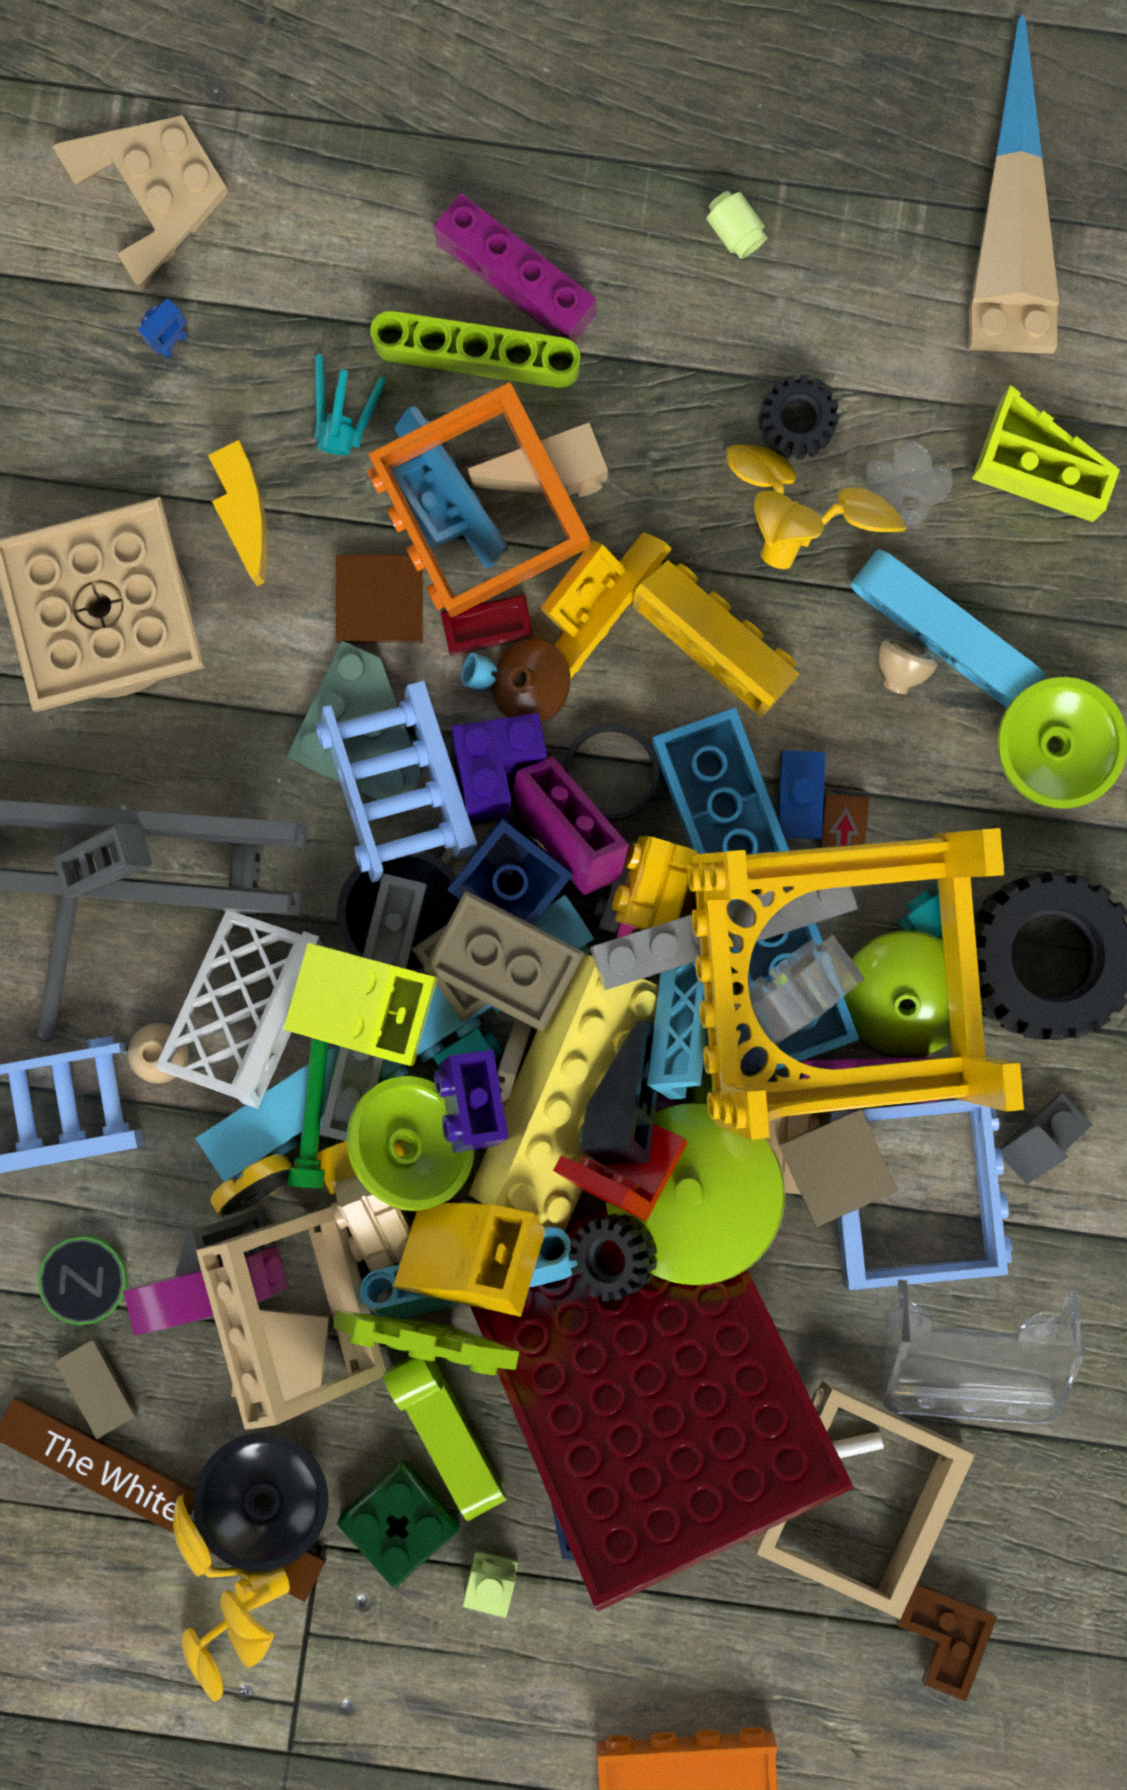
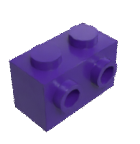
M486 1050L448 1056L439 1064V1071H435V1087L438 1097H444L447 1115L442 1117V1129L446 1142H452L453 1153L494 1147L509 1139L494 1051Z

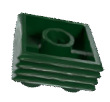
M401 1459L340 1514L337 1525L390 1586L397 1588L459 1531L460 1521L405 1459ZM393 1515L397 1519L403 1515L408 1518L405 1527L407 1531L403 1532L400 1529L393 1531L390 1528L392 1521L390 1516Z

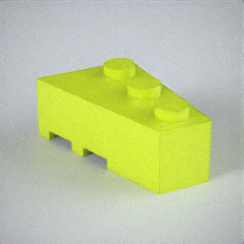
M1010 385L999 401L972 479L1094 522L1106 511L1120 469L1077 436L1073 438L1053 422V417L1044 410L1042 412L1037 410L1020 397L1021 393Z

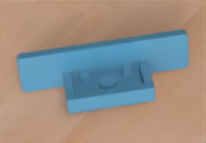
M413 406L405 411L395 426V431L399 437H402L430 422L423 417L416 406ZM442 444L413 458L414 460L391 470L431 550L464 535L486 569L494 566L508 550L501 530L493 524L481 506L478 495L470 489L457 469L455 460L445 451Z

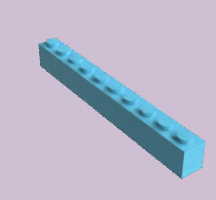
M566 895L550 904L535 922L534 926L583 950L585 954L588 955L591 952L587 944L594 941V937ZM436 985L416 1057L420 1056L423 1062L427 1061L445 1049L441 1042L443 1039L454 1032L462 1038L482 1024L478 1016L490 1008H493L496 1014L500 1013L501 1010L488 1004L462 1022ZM338 1045L330 1049L327 1054L321 1124L340 1051V1046ZM385 1059L380 1081L404 1076L409 1071L405 1064ZM309 1064L266 1091L258 1109L245 1105L196 1137V1140L223 1182L234 1177L238 1180L243 1176L242 1171L247 1166L265 1158L271 1153L273 1155H285L299 1145L295 1137L302 1133Z

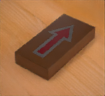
M835 794L824 795L820 848L866 843L869 798Z

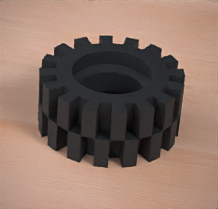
M794 375L788 376L782 384L779 380L773 385L771 392L768 391L761 407L759 429L762 428L763 431L761 436L764 442L769 441L771 443L769 449L775 452L777 450L782 451V456L789 459L790 455H796V460H804L805 455L810 454L813 457L818 454L821 448L824 450L833 437L839 421L837 399L832 400L831 398L833 391L829 386L824 390L821 387L823 381L817 378L814 383L808 381L809 375H801L799 380H794ZM792 403H804L813 410L815 424L810 430L797 433L785 426L782 412Z
M617 1213L609 1214L589 1222L577 1231L579 1236L574 1237L570 1244L577 1249L569 1252V1261H577V1266L570 1269L573 1276L581 1273L583 1279L577 1283L581 1289L591 1286L588 1295L594 1298L602 1295V1301H610L614 1298L619 1300L639 1291L644 1287V1284L650 1282L653 1275L649 1272L656 1269L657 1261L649 1260V1257L657 1254L656 1246H647L646 1241L653 1237L649 1231L643 1234L639 1232L644 1225L639 1220L630 1223L631 1216L623 1214L618 1216ZM606 1240H611L618 1244L624 1254L625 1268L621 1273L611 1272L603 1262L601 1247Z

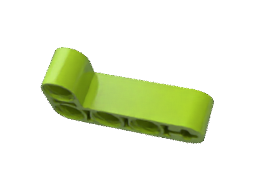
M408 1356L386 1368L383 1379L393 1401L401 1411L406 1409L464 1518L470 1521L508 1500L499 1477L437 1362Z

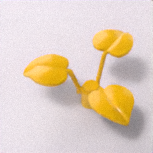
M749 444L732 445L725 450L727 452V463L739 478L759 487L772 486L774 491L759 492L754 500L755 516L765 539L760 556L772 567L789 569L800 547H808L812 539L821 536L826 523L836 514L843 513L848 523L868 531L903 532L907 529L900 514L888 501L870 490L856 487L840 490L837 496L840 503L834 504L820 518L809 507L800 505L797 501H792L784 495L783 484L794 483L796 473L792 465L783 456L771 449Z
M184 1494L178 1496L175 1503L173 1530L177 1547L188 1567L197 1577L203 1574L209 1578L241 1576V1580L235 1583L237 1596L231 1590H227L221 1595L220 1606L225 1618L224 1621L210 1630L201 1639H199L191 1627L182 1634V1650L186 1663L208 1697L213 1702H216L222 1697L223 1683L219 1669L208 1652L210 1642L228 1628L230 1642L241 1662L248 1668L258 1664L268 1651L274 1633L261 1626L249 1611L287 1594L290 1586L283 1567L261 1572L247 1571L236 1567H214L211 1564L208 1548L185 1508L183 1502Z

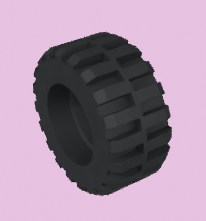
M1064 871L1035 873L1013 880L1001 886V889L997 892L991 893L982 902L983 906L979 912L974 913L981 1004L983 1005L982 1012L989 1019H996L1000 1022L1001 1028L1011 1033H1018L1026 1038L1037 1040L1078 1038L1088 1035V1031L1092 1029H1100L1111 1021L1110 1015L1113 1012H1121L1127 1004V999L1124 997L1127 992V923L1124 919V916L1127 915V910L1121 902L1114 903L1109 898L1112 892L1103 885L1094 886L1089 883L1088 877L1079 874L1065 875ZM1042 915H1054L1068 920L1081 934L1087 950V966L1081 982L1072 992L1057 998L1041 997L1028 991L1017 978L1012 964V945L1018 930L1029 920Z

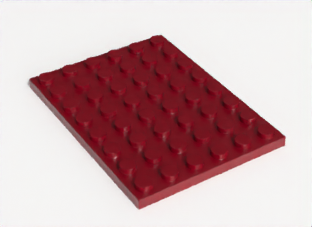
M607 1207L568 1225L565 1233L569 1236L570 1240L572 1241L574 1237L579 1236L577 1231L582 1226L607 1216ZM606 1240L601 1247L603 1262L611 1272L621 1273L625 1268L624 1254L618 1244L614 1241ZM561 1246L551 1249L547 1254L546 1260L551 1261L560 1258L565 1247ZM748 1269L733 1278L706 1285L680 1284L653 1275L650 1282L644 1284V1287L639 1291L622 1299L615 1300L614 1298L610 1301H602V1295L596 1298L588 1295L591 1286L581 1289L577 1283L583 1277L579 1273L562 1280L530 1287L521 1317L470 1305L482 1337L519 1351L516 1370L497 1368V1373L593 1606L597 1611L605 1609L854 1489L849 1475Z

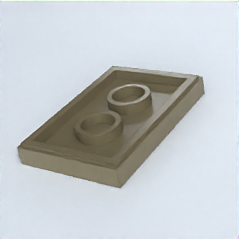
M465 890L424 971L543 1032L585 952Z

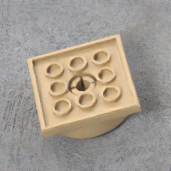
M160 497L0 539V585L33 711L39 712L92 697L115 698L139 692L158 680L206 668L192 616L190 589L179 566L164 504ZM103 600H110L113 603L111 604L110 612L107 616L103 617L104 621L101 618H95V606Z

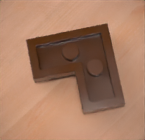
M917 1582L901 1619L897 1618L896 1623L901 1628L936 1641L922 1677L923 1684L966 1701L997 1616L992 1611Z

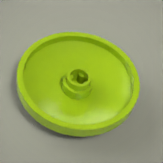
M680 1104L660 1110L655 1113L654 1124L682 1136L687 1140V1146L647 1221L606 1202L608 1215L615 1213L618 1216L623 1214L631 1216L630 1223L639 1220L644 1224L639 1230L641 1234L648 1231L651 1233L653 1238L646 1241L647 1246H656L657 1254L649 1257V1260L657 1261L656 1269L650 1271L651 1274L671 1282L687 1285L713 1284L733 1278L747 1270L763 1256L780 1228L785 1208L786 1191L785 1180L778 1157L766 1138L751 1140L716 1126L715 1119L712 1120L709 1116L707 1104Z

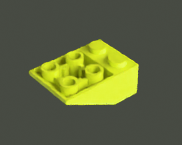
M307 943L284 1030L412 1066L415 1063L438 978Z

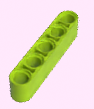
M385 311L378 314L373 319L370 327L371 338L377 354L383 360L554 388L571 386L578 379L580 373V351L574 342L563 337L396 311ZM388 330H397L402 333L401 339L393 344H387L380 340L381 336ZM431 336H438L445 341L444 345L438 350L430 351L422 346L424 341ZM472 343H481L487 347V351L480 357H471L465 353L466 348ZM516 349H522L530 355L529 359L522 364L512 363L508 360L507 356ZM557 356H565L572 361V365L566 370L559 371L550 366V361Z

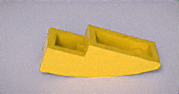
M237 440L208 455L227 494L213 500L212 503L251 579L256 586L265 583L268 559L264 503L254 470L242 444Z

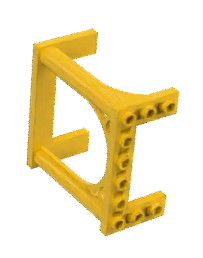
M1000 828L936 833L934 838L757 854H746L745 850L692 855L693 864L688 865L687 876L690 890L696 891L697 909L692 911L691 923L694 936L700 938L701 955H697L695 959V970L699 983L703 982L705 1001H700L699 1016L702 1027L707 1028L709 1046L703 1049V1062L706 1073L711 1074L713 1092H708L707 1108L710 1118L712 1120L715 1119L716 1126L754 1140L770 1138L769 1121L792 1115L956 1098L957 1100L1006 1112L1024 1110L1020 1063L985 1056L970 877L1004 875ZM938 879L953 1057L842 1069H824L798 1062L781 1051L768 1038L758 1023L752 1008L748 989V971L751 954L758 936L772 916L795 898L816 890ZM783 887H792L787 892L783 890ZM760 889L759 895L772 891L771 903L768 906H763L761 900L751 891ZM733 899L743 900L752 908L754 921L749 927H740L730 919L727 913V905ZM728 932L741 938V949L737 953H732L729 947L734 945L728 936ZM734 982H739L742 988L741 992L737 995L733 994ZM741 1023H745L749 1029V1038L738 1044L741 1031L736 1030V1027ZM754 1047H762L766 1052V1061L762 1069L752 1076L743 1075L740 1065L745 1053ZM782 1063L787 1069L788 1076L780 1077L775 1075L776 1081L768 1082L775 1072L776 1065ZM801 1073L808 1076L807 1078H799Z

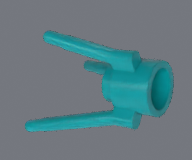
M317 354L315 356L316 425L313 439L318 440L316 446L318 450L335 455L350 456L351 447L360 448L362 433L381 396V392L386 384V378L380 377L355 428H352V419L342 416L348 371L341 369L336 387L332 414H327L325 421L324 357L322 354Z

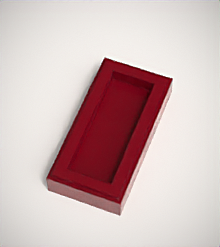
M525 594L480 603L450 618L447 611L441 612L450 656L534 638Z

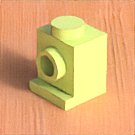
M476 1550L465 1591L463 1607L506 1618L515 1585L518 1560Z

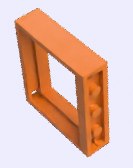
M511 382L368 454L374 467L367 470V473L378 494L387 491L393 506L386 510L398 533L406 529L413 543L406 550L417 572L426 568L433 582L426 589L437 611L445 607L450 618L591 547L590 537ZM503 413L567 540L455 597L391 469Z

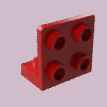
M654 1124L649 1163L600 1165L593 1158L590 1157L588 1159L583 1156L580 1157L577 1163L561 1155L553 1172L578 1188L647 1221L687 1146V1140Z

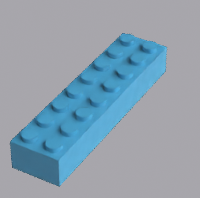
M736 707L653 737L651 745L656 752L660 770L690 849L698 851L697 854L745 850L746 854L789 851ZM755 889L751 892L756 895L759 894L760 889ZM816 923L755 943L748 971L750 1001L761 1028L781 1051L800 1062L859 1040ZM741 947L730 951L732 953H737L740 951ZM782 1063L776 1065L777 1070L785 1067Z

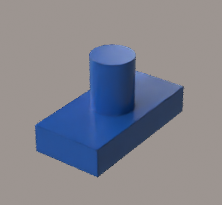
M782 750L780 753L778 822L784 838L822 839L826 752Z

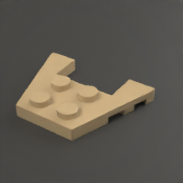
M183 115L64 141L52 146L75 185L114 163L155 231L117 253L139 291H142L152 281V275L163 263L166 265L176 254L175 249L190 232L194 233L228 194L224 182Z

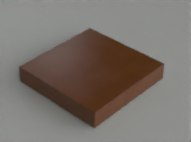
M336 555L337 643H341V641L346 643H423V570L417 572L409 555Z

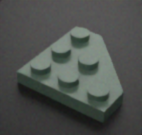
M341 641L286 756L289 760L338 783L340 781L330 749H322L317 736L316 724L321 723L322 708L331 705L336 722L338 723L399 707L382 659L344 641ZM404 723L342 740L349 763L413 747ZM418 764L358 779L355 782L358 792L375 800H381L414 791L422 779L423 772Z

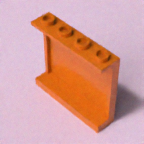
M759 1727L743 1728L739 1731V1734L721 1735V1732L717 1730L697 1731L694 1737H677L675 1733L659 1732L652 1734L650 1739L632 1740V1737L629 1735H612L607 1737L604 1742H597L599 1790H778L776 1770L777 1744L773 1732H766L765 1729Z

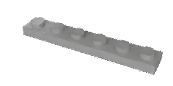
M851 886L816 890L795 898L772 916L762 929L756 942L858 909ZM783 887V890L787 892L792 887ZM772 891L764 895L756 894L763 906H768L771 903ZM737 900L728 903L727 913L735 924L740 927H749L753 924L754 913L746 902ZM691 915L590 948L604 991L693 963L696 956L701 955L700 938L694 936ZM728 932V936L734 945L729 947V949L733 950L741 947L740 936Z

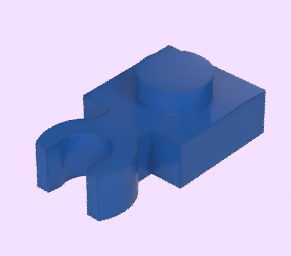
M168 298L160 306L154 305L145 313L141 320L142 326L138 329L144 342L158 355L161 353L166 358L171 357V348L179 339L184 342L188 337L187 332L183 330V327L187 324L181 310Z

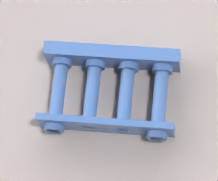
M424 681L407 685L404 701H400V706L337 723L332 706L329 705L322 708L321 723L316 724L317 736L322 749H330L360 844L354 847L356 860L361 872L368 871L371 883L381 880L383 873L381 862L444 845L446 849L452 848L455 860L472 855L477 843ZM403 723L406 727H413L417 741L412 743L413 747L349 763L343 739ZM418 764L419 767H426L430 782H426V787L362 804L355 780ZM431 804L432 808L439 807L443 820L442 823H439V828L375 845L368 821Z
M114 1036L87 1040L88 1049L0 1065V1075L8 1074L20 1141L15 1143L16 1152L0 1154V1173L145 1146L143 1129L130 1131L128 1122L124 1123L112 1057V1054L127 1052L128 1043L115 1044ZM95 1058L106 1126L102 1127L103 1136L86 1138L85 1130H80L69 1062ZM51 1066L63 1134L59 1135L60 1144L43 1147L42 1138L37 1139L26 1070Z

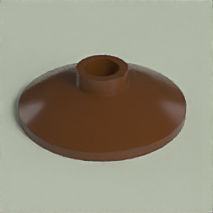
M530 638L514 643L502 654L496 664L497 672L493 674L496 681L492 685L494 699L500 711L507 718L539 713L541 723L555 716L564 705L570 689V670L562 652L550 642ZM526 673L527 682L521 687V679Z

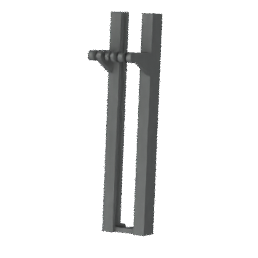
M0 800V825L102 832L118 823L138 824L141 826L144 836L214 841L233 845L229 887L122 878L76 897L192 906L250 915L262 912L299 916L301 893L253 888V881L260 880V874L257 873V870H261V863L255 861L256 854L262 855V845L306 849L308 826L296 822ZM0 868V890L64 895L58 872ZM79 874L80 880L84 879V876Z

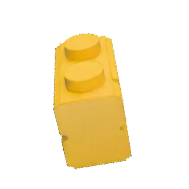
M639 836L637 843L632 842L627 850L624 866L629 869L625 886L620 885L613 898L612 909L617 911L615 921L645 930L679 919L688 888V865L693 864L692 855L697 854L698 851L655 837Z

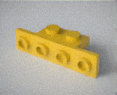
M644 532L637 538L619 562L603 544L593 540L591 547L582 553L540 607L564 632L555 646L566 658L570 670V679L581 669L588 656L608 634L609 629L627 606L633 602L636 588L661 566L662 561L671 551V547L665 541Z

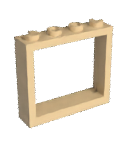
M331 1206L308 1211L196 1250L245 1430L280 1424L382 1378L386 1370L379 1343L375 1342L374 1347L352 1344L348 1342V1334L336 1329L348 1374L284 1402L244 1252L308 1229L333 1321L335 1320L336 1310L370 1314L369 1308L360 1297L362 1281L356 1260L347 1238L349 1234L347 1227L339 1228ZM218 1254H221L224 1266H219L217 1258ZM258 1402H261L262 1404V1413L259 1412V1408L257 1405Z
M822 1380L818 1390L815 1389L811 1400L826 1431H828L837 1409L840 1407L939 1453L878 1590L777 1545V1540L786 1521L750 1538L748 1542L757 1555L901 1619L975 1455L964 1445Z

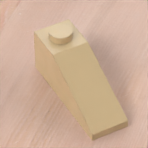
M589 422L541 440L568 496L574 493H578L579 497L587 496L603 487L602 483L607 481L608 469ZM521 448L468 468L472 487L544 494Z

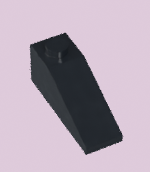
M646 1020L636 1021L586 1106L584 1123L579 1131L580 1149L600 1165L649 1163L658 1092L647 1085L654 1027Z

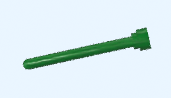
M311 1038L300 1155L299 1158H295L294 1166L289 1167L288 1185L304 1188H323L325 1169H321V1160H317L329 1043Z

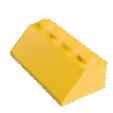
M667 560L636 588L632 607L762 719L799 676L800 673L794 669L797 665L796 662L782 649L777 648L773 651L761 641L764 635L754 624L748 620H744L741 623L729 613L731 606L719 594L712 591L708 595L696 584L698 582L697 576L689 568L681 563L675 566Z

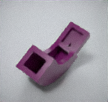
M277 1246L244 1255L257 1302L272 1297V1294L288 1289ZM201 1269L154 1280L123 1291L134 1335L158 1331L214 1316Z

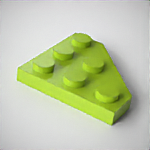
M336 1310L333 1328L348 1334V1342L352 1344L374 1347L375 1342L382 1343L393 1349L409 1351L408 1356L435 1361L436 1356L446 1358L450 1362L470 1365L469 1370L487 1375H496L497 1368L516 1370L519 1351L452 1324Z

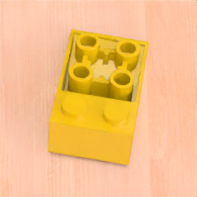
M442 1203L430 1209L416 1211L393 1287L394 1289L521 1317L545 1235V1229L533 1212L494 1204Z

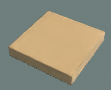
M259 1308L284 1402L323 1385L330 1316ZM232 1384L231 1397H236Z

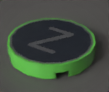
M89 1235L69 1238L53 1247L42 1261L38 1276L40 1296L47 1309L62 1321L76 1325L96 1323L113 1313L124 1299L123 1291L127 1289L128 1285L126 1263L122 1256H119L117 1250L104 1239Z

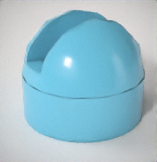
M471 653L466 658L462 667V685L476 690L490 688L496 681V678L491 674L497 672V667L493 660L488 657Z

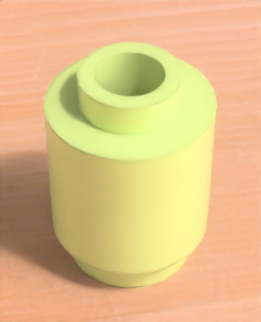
M726 191L715 198L708 206L711 212L706 220L729 252H735L740 259L752 254L767 240L768 237L763 231L765 225L741 192L732 195L730 191Z

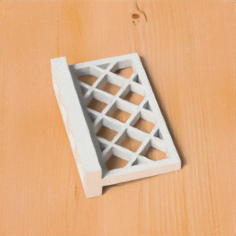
M226 911L155 1067L159 1071L237 1098L242 1104L258 1109L291 1034L290 1031L284 1030V1025L307 943L324 947L320 937L305 931L301 935L236 912ZM233 925L249 929L254 942L231 951L226 940ZM257 932L267 936L259 939ZM279 940L293 944L286 959L270 965L263 947ZM224 948L226 954L220 956L221 951ZM259 950L265 968L242 978L235 960ZM230 962L237 980L213 990L209 981L213 969ZM281 971L279 978L277 980L275 977V973ZM270 976L274 986L271 996L253 1004L246 986ZM205 987H206L208 993L205 994V995H202V993H203V991H204V989H205ZM241 989L248 1007L224 1017L217 999ZM212 1002L219 1020L196 1030L191 1019L195 1009ZM264 1010L261 1019H259L257 1013ZM252 1015L257 1026L253 1037L236 1044L229 1025ZM187 1027H188L189 1030H190V1033L184 1035V1033H185V1031H186V1029H187ZM223 1028L231 1047L207 1057L200 1038ZM193 1041L195 1042L202 1060L186 1067L171 1063L179 1047ZM246 1050V1053L242 1059L240 1052ZM234 1055L239 1069L232 1084L216 1079L211 1065ZM205 1068L208 1076L198 1073L197 1071H200Z

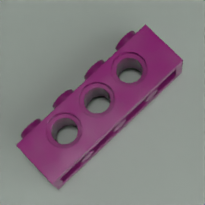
M462 193L457 196L435 223L434 231L438 246L553 336L563 337L575 342L596 316L597 299Z

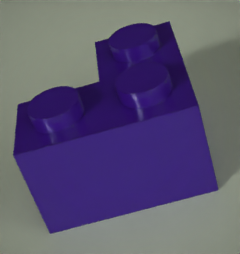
M539 713L452 726L451 749L458 787L470 824L498 821L501 816L509 819L511 798L507 777H514L518 770L546 759L547 752Z

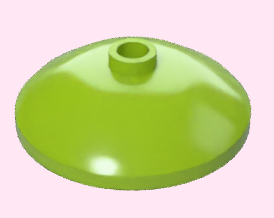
M1050 678L1039 681L1024 689L1007 707L998 729V757L1008 781L1025 798L1049 808L1067 809L1079 807L1101 797L1118 779L1127 757V729L1117 705L1099 687L1077 678ZM1051 737L1056 738L1059 742V749L1055 753L1051 752L1047 745Z
M902 930L880 935L863 945L849 961L841 982V991L859 1039L881 1053L896 1057L923 1056L948 1045L951 1042L943 940L924 932ZM904 999H911L915 1002V1006L910 1010H905L899 1006V1003Z
M400 1076L382 1081L360 1098L349 1119L347 1149L354 1172L372 1195L385 1204L398 1209L409 1211L426 1210L446 1202L462 1188L472 1168L474 1150L453 1153L452 1142H446L444 1138L442 1117L447 1115L444 1097H438L435 1083L414 1076ZM395 1143L402 1147L403 1156L396 1154L394 1150Z

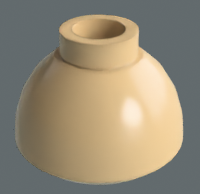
M887 639L881 642L878 660L880 669L885 677L883 686L893 692L906 695L910 687L920 685L929 679L938 666L936 658L931 653L915 645L895 639Z
M166 1023L148 1024L139 1029L131 1038L127 1050L128 1062L133 1072L141 1079L150 1083L160 1084L176 1078V1076L159 1071L155 1067L173 1026ZM188 1044L177 1049L171 1063L186 1067L189 1057Z

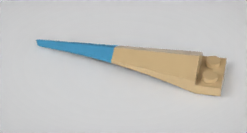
M1022 14L1016 26L996 159L969 306L968 350L1054 354L1057 348V308L1059 305V295L1026 19Z

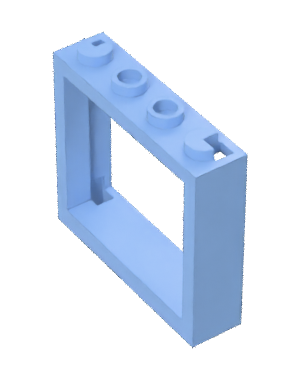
M953 1098L938 1100V1102L902 1103L826 1112L827 1122L857 1109H862L866 1121L970 1112L985 1258L865 1270L859 1209L837 1218L843 1284L848 1290L1008 1275L1007 1263H1012L1011 1251H1013L1010 1237H1004L1002 1219L1008 1218L1009 1210L1005 1192H999L998 1175H1003L1004 1163L1001 1149H995L993 1131H998L999 1118H996L994 1108Z

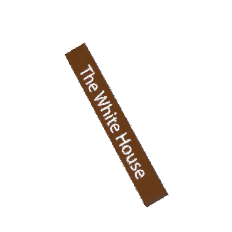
M18 1396L12 1399L0 1422L1 1443L174 1533L173 1515L175 1503L178 1496L184 1494L183 1502L185 1508L196 1526L193 1511L194 1488L116 1447L96 1439L95 1436ZM309 1549L299 1559L284 1566L283 1568L290 1586L288 1594L305 1602L327 1558Z

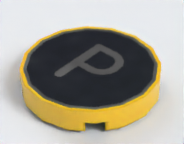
M279 1154L263 1158L247 1166L242 1171L243 1176L236 1182L230 1179L222 1183L212 1194L210 1202L219 1217H227L239 1213L282 1187L288 1181L289 1167L292 1165L287 1157Z

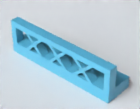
M695 962L660 974L647 1085L669 1099L686 1098L687 1087L701 1086L703 1049L706 1042L707 1028H703L700 1022L699 1004L700 1001H705L703 982L699 983L696 976Z

